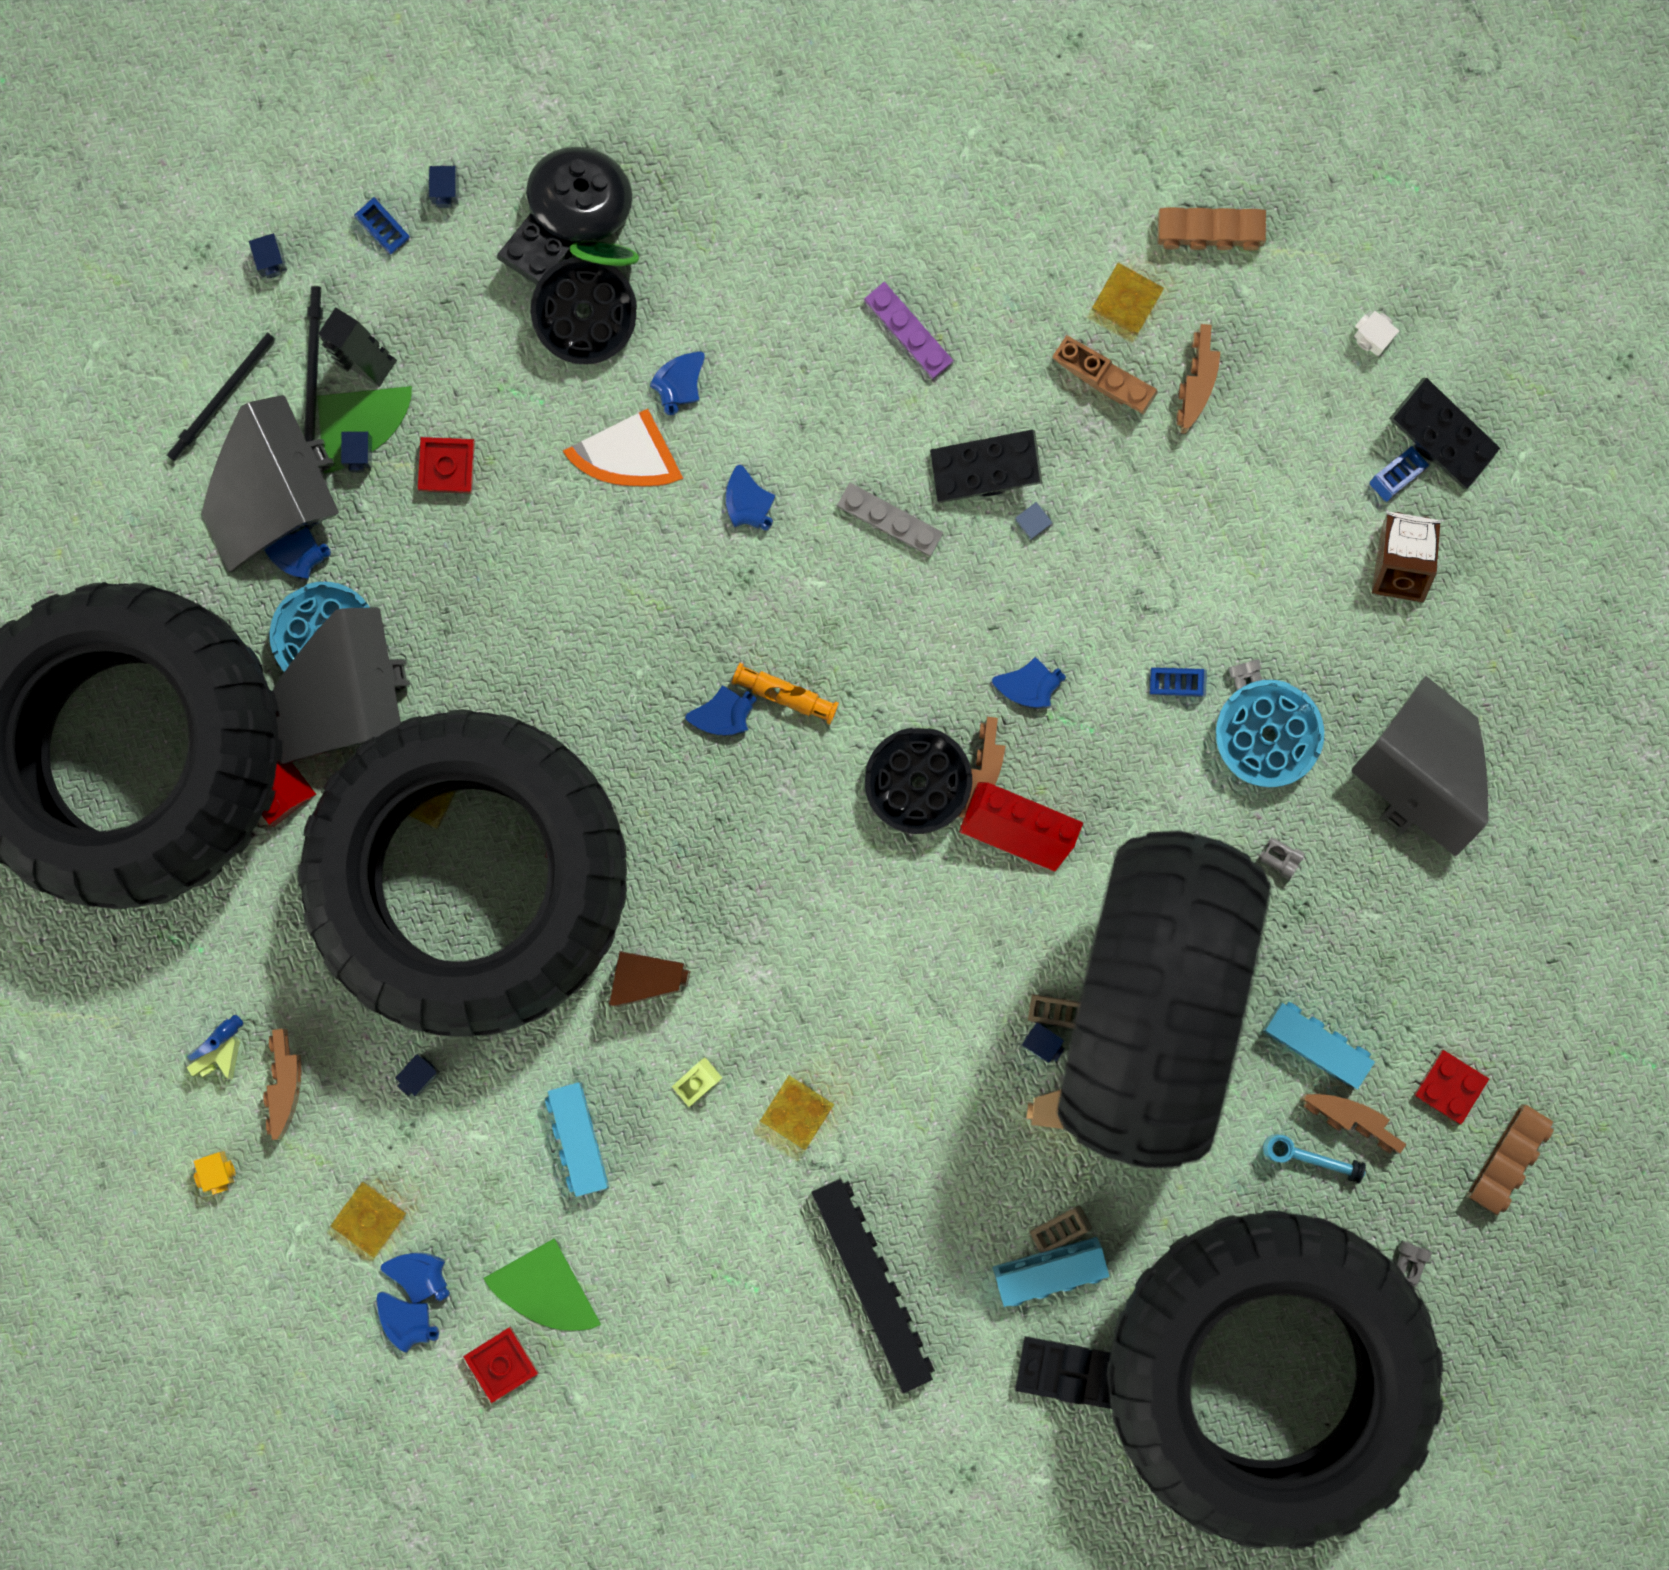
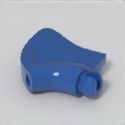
M692 352L678 356L664 364L654 375L650 387L660 394L661 403L666 415L677 414L679 411L678 405L694 403L700 400L697 381L705 359L703 352Z
M737 465L733 470L726 490V507L729 518L734 527L747 524L757 529L762 528L764 531H768L773 524V519L767 517V514L776 496L758 486L742 465Z
M308 527L294 534L286 535L264 550L279 569L303 579H309L312 568L323 562L324 558L331 556L328 545L321 544L318 546Z
M1034 657L1026 666L1019 670L993 677L992 684L1009 700L1024 707L1039 709L1051 707V695L1061 686L1060 683L1066 679V676L1059 668L1051 673Z
M722 685L709 702L686 714L685 718L695 727L710 734L719 736L742 734L748 731L746 719L753 709L752 705L757 701V698L749 691H746L741 698Z
M233 1015L230 1019L226 1018L206 1041L186 1057L193 1061L217 1049L238 1032V1029L243 1026L244 1022L238 1015Z
M408 1253L390 1259L380 1267L382 1272L398 1282L406 1290L412 1303H418L433 1294L437 1301H442L450 1295L449 1290L446 1288L448 1285L442 1274L445 1260L429 1253Z
M383 1291L377 1294V1308L381 1325L389 1340L398 1349L408 1353L410 1348L416 1343H428L430 1340H438L439 1328L436 1326L430 1327L428 1303L405 1302Z

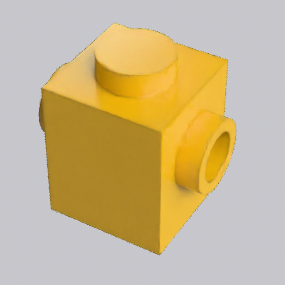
M225 1151L193 1161L197 1171L194 1173V1179L198 1188L202 1187L203 1192L212 1191V1194L215 1195L229 1190L227 1185L234 1183L233 1176H236V1171L232 1161L227 1160Z

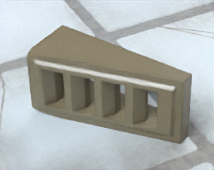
M1032 994L1028 1021L1074 1029L1075 1023L1071 1022L1073 1008H1079L1080 1002ZM1040 1001L1045 1002L1043 1018L1038 1017ZM1051 1003H1056L1054 1018L1049 1019ZM1062 1005H1067L1065 1020L1060 1021Z
M1078 1205L1029 1231L1040 1253L1056 1249L1092 1230V1226L1082 1207ZM1072 1215L1076 1218L1081 1228L1080 1230L1076 1228L1071 1218ZM1065 1220L1071 1232L1070 1235H1067L1061 1221ZM1053 1225L1055 1226L1056 1230L1058 1231L1061 1237V1240L1059 1241L1057 1240L1054 1232L1051 1229V1226ZM1043 1230H1045L1052 1243L1050 1246L1047 1245L1041 1234Z

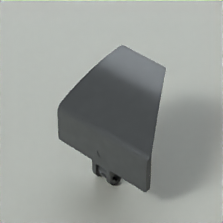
M284 395L248 402L240 407L224 441L209 482L201 514L228 572L235 571L299 527L335 517L339 513L321 472L333 467L334 461L328 457L324 448L326 444L323 439L306 442Z
M344 608L335 610L308 640L277 682L272 691H274L279 709V717H276L278 738L282 740L283 744L282 764L279 765L362 744L373 736L378 737L386 731L399 726L401 721L395 690L408 688L411 685L405 673L406 659L389 660L380 608Z
M1425 676L1378 740L1359 759L1351 771L1390 803L1379 819L1383 822L1386 820L1396 828L1397 834L1401 836L1414 823L1452 855L1457 856L1488 823V784L1483 739L1478 717L1429 677Z

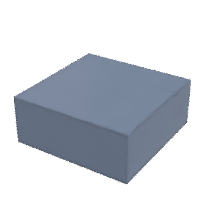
M1037 502L1015 518V521L1030 540L1034 539L1053 523Z

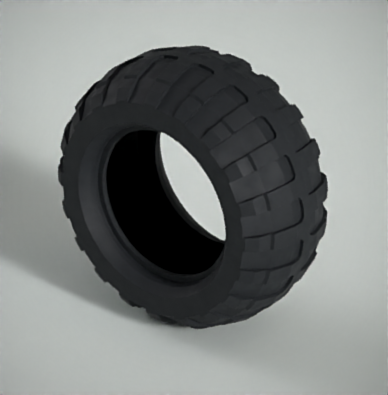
M106 582L83 585L68 594H54L31 605L32 610L17 621L11 620L5 623L0 628V863L7 865L24 883L40 892L48 893L77 905L109 909H127L166 903L176 899L180 894L187 892L193 887L205 885L219 875L223 870L222 867L235 854H241L256 835L252 831L259 822L263 811H268L273 803L276 791L272 790L275 779L277 764H282L283 744L282 740L278 738L276 717H279L278 703L274 691L270 690L267 685L262 664L253 650L241 640L224 619L200 604L174 592L143 583L108 584ZM131 663L150 664L173 686L185 711L189 739L184 769L173 791L148 816L119 829L98 831L84 823L69 809L56 787L50 763V743L53 728L65 702L80 685L92 676L118 665Z
M462 709L449 710L448 713L409 718L400 722L399 726L386 731L380 736H373L356 749V754L339 771H335L323 787L325 790L313 814L309 815L305 824L301 863L298 864V886L301 887L305 925L324 959V964L329 972L365 1007L393 1022L416 1031L459 1037L494 1035L544 1017L572 994H575L588 981L589 976L597 968L613 943L622 909L625 906L627 896V854L619 821L609 797L592 772L559 740L511 716ZM468 789L498 793L523 806L536 823L542 835L548 859V879L543 901L536 916L525 931L501 950L488 956L466 961H448L434 958L414 946L402 934L387 908L383 892L382 873L389 843L406 817L420 805L434 797L451 791Z
M1185 831L1147 832L1146 836L1130 838L1117 849L1092 946L1057 1108V1115L1063 1128L1077 1138V1143L1105 1158L1146 1169L1180 1168L1184 1163L1198 1162L1211 1151L1239 1045L1270 898L1271 883L1264 869L1251 861L1250 855L1223 841Z
M1270 1210L1242 1216L1232 1215L1213 1221L1212 1225L1202 1228L1189 1236L1185 1235L1169 1246L1168 1252L1160 1257L1150 1269L1147 1268L1135 1283L1136 1287L1116 1320L1113 1331L1114 1340L1107 1367L1112 1417L1125 1452L1139 1476L1148 1485L1157 1499L1199 1531L1234 1541L1243 1547L1262 1549L1266 1546L1289 1547L1290 1550L1312 1547L1316 1541L1325 1540L1336 1535L1344 1537L1362 1528L1361 1522L1373 1516L1380 1509L1384 1508L1387 1510L1401 1496L1399 1492L1415 1470L1419 1472L1430 1452L1427 1449L1432 1437L1434 1426H1438L1443 1409V1400L1440 1395L1441 1376L1444 1371L1441 1348L1437 1345L1431 1324L1432 1319L1426 1305L1417 1295L1401 1269L1375 1246L1352 1231L1326 1219L1303 1214H1292L1286 1211ZM1290 1295L1322 1303L1331 1308L1345 1326L1351 1339L1356 1361L1353 1395L1348 1409L1336 1428L1311 1449L1292 1457L1277 1460H1257L1241 1457L1226 1451L1208 1439L1201 1432L1194 1414L1191 1399V1378L1198 1351L1212 1328L1237 1307L1263 1297Z

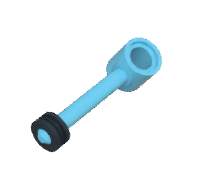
M1270 1135L1263 1144L1265 1156L1275 1162L1282 1163L1294 1158L1347 1174L1348 1181H1356L1358 1184L1361 1183L1366 1173V1163L1364 1162L1360 1163V1161L1354 1160L1352 1164H1348L1295 1148L1292 1140L1284 1135ZM1277 1141H1282L1285 1145V1151L1280 1156H1276L1272 1150L1274 1143Z

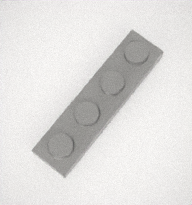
M849 482L837 504V507L929 557L932 556L943 536L942 531Z

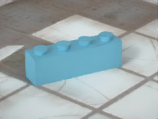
M1287 1002L1286 1005L1279 1003L1262 1031L1350 1088L1358 1090L1375 1061L1369 1058L1371 1053L1360 1046H1357L1355 1049L1346 1044L1348 1041L1346 1037L1336 1031L1331 1034L1324 1030V1023L1312 1016L1310 1019L1300 1014L1302 1010L1291 1002Z
M578 1082L549 1090V1097L545 1098L548 1113H553L556 1123L552 1124L555 1139H560L563 1147L562 1150H559L562 1165L568 1166L570 1176L566 1177L570 1193L575 1192V1196L578 1197L609 1188L582 1083Z
M1097 1237L992 1267L1004 1307L1018 1306L1024 1303V1301L1034 1298L1043 1299L1051 1293L1071 1291L1079 1285L1099 1283L1104 1278L1109 1277L1103 1250Z

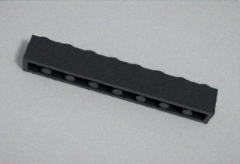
M839 1178L811 1191L902 1393L904 1394L932 1381L931 1373L935 1372L929 1356L923 1358L919 1348L924 1345L918 1332H911L908 1323L912 1319L906 1306L900 1308L896 1298L901 1295L895 1282L889 1283L885 1272L889 1271L883 1256L877 1257L873 1249L878 1245L872 1232L866 1233L862 1225L866 1218L861 1207H854L851 1201V1197L855 1196L849 1181L843 1183L842 1179Z

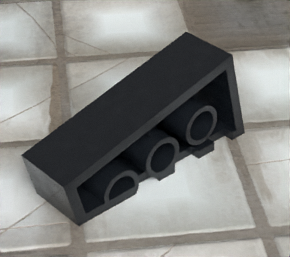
M335 307L318 333V336L323 341L321 345L327 349L326 352L331 355V358L336 361L335 364L347 372L352 369L380 387L397 360L389 355L385 348L381 347L379 349V342L370 335L371 333L359 321Z

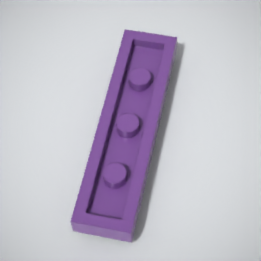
M885 281L864 298L867 305L933 380L953 364L954 360Z

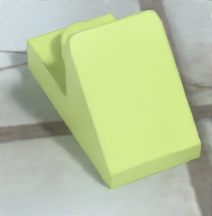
M231 1037L217 1049L205 1054L187 1066V1069L192 1076L201 1075L203 1078L215 1071L216 1067L214 1065L218 1064L226 1078L232 1079L240 1040L238 1037Z
M704 1057L680 1078L672 1088L686 1105L690 1107L719 1083L722 1077Z

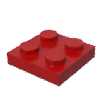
M421 437L418 491L472 494L475 440Z
M1441 1050L1413 1096L1457 1124L1462 1125L1488 1083L1489 1078L1447 1051Z
M511 1326L463 1356L491 1403L539 1374Z

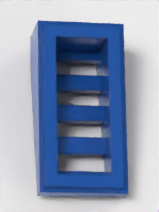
M375 197L354 214L358 222L390 255L410 238L406 231ZM375 208L378 213L367 221L365 217ZM382 216L385 221L375 229L372 225ZM390 224L393 228L382 237L379 233ZM398 232L400 236L389 245L386 241Z
M1411 446L1377 473L1369 484L1387 502L1430 465ZM1407 457L1417 467L1416 470L1405 460ZM1397 465H1400L1409 476H1406ZM1390 471H1391V472L1393 473V475L1400 481L1399 484H1398L1397 481L1389 474Z
M1151 668L1150 695L1206 697L1207 670ZM1160 674H1165L1164 689H1159ZM1171 674L1175 675V689H1170ZM1182 675H1187L1186 690H1181ZM1193 675L1198 676L1197 690H1192Z

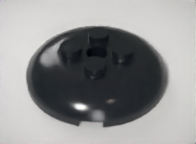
M566 147L547 154L532 169L526 187L529 209L535 220L554 236L572 242L581 243V240L590 239L598 241L614 234L627 220L632 205V188L623 169L606 154L586 147ZM583 188L585 189L584 192H579V191L576 190V189H581V190H583Z
M574 257L555 264L540 278L531 299V321L538 339L553 355L574 364H595L613 357L627 344L636 325L637 302L630 283L613 265L598 264ZM581 303L586 304L590 310L588 317L585 319L580 318L576 312L577 306Z
M906 728L888 736L875 748L865 770V792L873 811L888 826L909 834L935 832L952 823L966 807L972 791V771L965 752L951 737L931 728ZM918 776L924 777L926 779L925 786L921 788L913 787V779Z

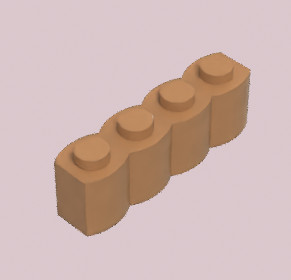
M1166 207L1160 208L1158 211V245H1164L1165 249H1178L1180 245H1188L1193 250L1206 249V246L1211 245L1217 246L1218 250H1231L1233 246H1241L1244 250L1255 251L1259 247L1264 246L1266 242V210L1185 209Z
M1521 1104L1497 1142L1493 1152L1486 1160L1480 1174L1471 1185L1466 1197L1495 1215H1498L1500 1211L1504 1213L1512 1201L1509 1198L1514 1188L1519 1189L1526 1178V1175L1523 1174L1528 1165L1532 1166L1538 1159L1540 1152L1537 1149L1542 1141L1546 1143L1554 1131L1551 1126L1554 1121L1528 1105Z

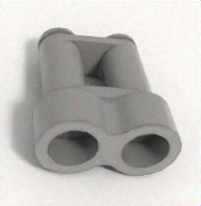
M1259 659L1228 668L1230 677H1234L1237 690L1247 685L1245 680L1247 677L1251 678L1252 683L1262 680L1260 674L1262 668Z
M1271 837L1266 845L1269 847L1266 852L1262 851L1258 860L1261 859V862L1281 873L1280 876L1290 881L1306 853L1297 848L1294 850ZM1270 849L1286 857L1285 860L1281 861L1269 854Z
M1402 1240L1398 1249L1400 1254L1396 1265L1405 1273L1409 1260L1414 1261L1411 1273L1406 1278L1412 1286L1417 1287L1425 1264L1430 1261L1433 1252Z

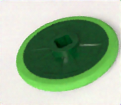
M581 241V243L576 242L570 246L571 253L576 257L598 264L627 266L633 265L639 260V255L635 251L612 243Z

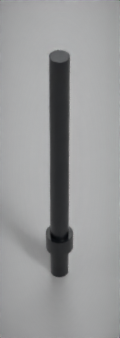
M311 286L310 306L307 307L309 338L304 438L306 442L315 440L319 354L318 333L320 331V320L323 319V308L321 307L322 287Z
M267 332L190 427L187 430L184 429L179 434V440L167 453L171 460L175 462L186 447H191L197 440L195 436L274 342L275 338Z

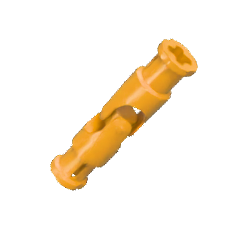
M741 662L731 682L732 685L739 684L751 689L752 693L785 705L807 716L812 714L822 718L830 725L839 706V703L836 701L832 703L819 698L817 693L795 686L763 671L758 673L746 668ZM773 688H780L781 690L777 693Z

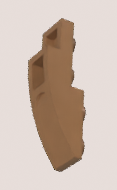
M1201 324L1198 332L1193 333L1192 347L1197 348V355L1191 361V374H1195V376H1187L1184 383L1179 385L1178 399H1183L1182 410L1178 409L1177 425L1181 426V434H1186L1197 421L1216 381L1221 352L1210 351L1212 325Z
M1067 335L1052 356L1056 362L1088 385L1121 405L1126 404L1143 415L1158 394L1156 388L1113 365L1110 359Z
M987 717L986 723L980 724L979 739H984L983 750H977L976 765L981 766V769H971L972 791L966 807L959 815L960 818L965 817L977 783L989 782L995 785L999 777L1006 746L995 745L998 718Z
M288 1029L272 1030L273 1036H269V1048L275 1055V1063H272L271 1066L272 1077L277 1079V1084L267 1085V1091L263 1093L265 1108L269 1107L270 1118L266 1119L267 1134L272 1136V1140L282 1139L289 1128L296 1110L301 1087V1055H290Z
M1303 1094L1300 1098L1306 1102L1304 1107L1316 1116L1319 1112L1328 1118L1326 1123L1340 1132L1342 1128L1350 1130L1353 1124H1356L1355 1130L1366 1138H1369L1370 1135L1379 1141L1377 1146L1389 1154L1393 1151L1401 1153L1407 1145L1384 1129L1390 1121L1389 1118L1363 1104L1323 1094Z

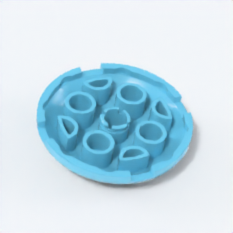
M326 581L306 584V586L286 596L273 615L269 633L271 650L280 668L285 672L308 640L335 610L368 608L367 602L351 588L339 583Z
M1261 680L1240 688L1226 701L1220 711L1216 724V742L1224 763L1237 777L1255 786L1281 787L1299 780L1312 769L1323 748L1324 725L1317 706L1305 692L1303 693L1287 682ZM1264 728H1271L1275 732L1274 741H1267L1262 737Z

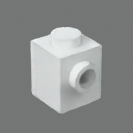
M1374 311L1370 317L1365 314L1355 327L1359 330L1354 337L1362 349L1365 351L1370 350L1379 357L1398 334L1399 330L1392 325L1393 322L1387 315Z

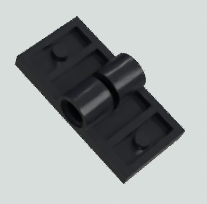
M530 213L499 251L497 259L537 285L540 278L551 267L572 256L570 246L576 242L567 241L549 233Z
M1422 378L1389 418L1415 443L1414 447L1420 455L1440 466L1463 489L1469 488L1500 450V447L1428 378Z
M1033 429L930 449L937 502L939 503L975 496H995L1005 493L1006 490L1043 483L1036 433Z
M1024 1336L1015 1391L1054 1398L1068 1403L1087 1404L1112 1409L1107 1381V1367L1111 1352Z

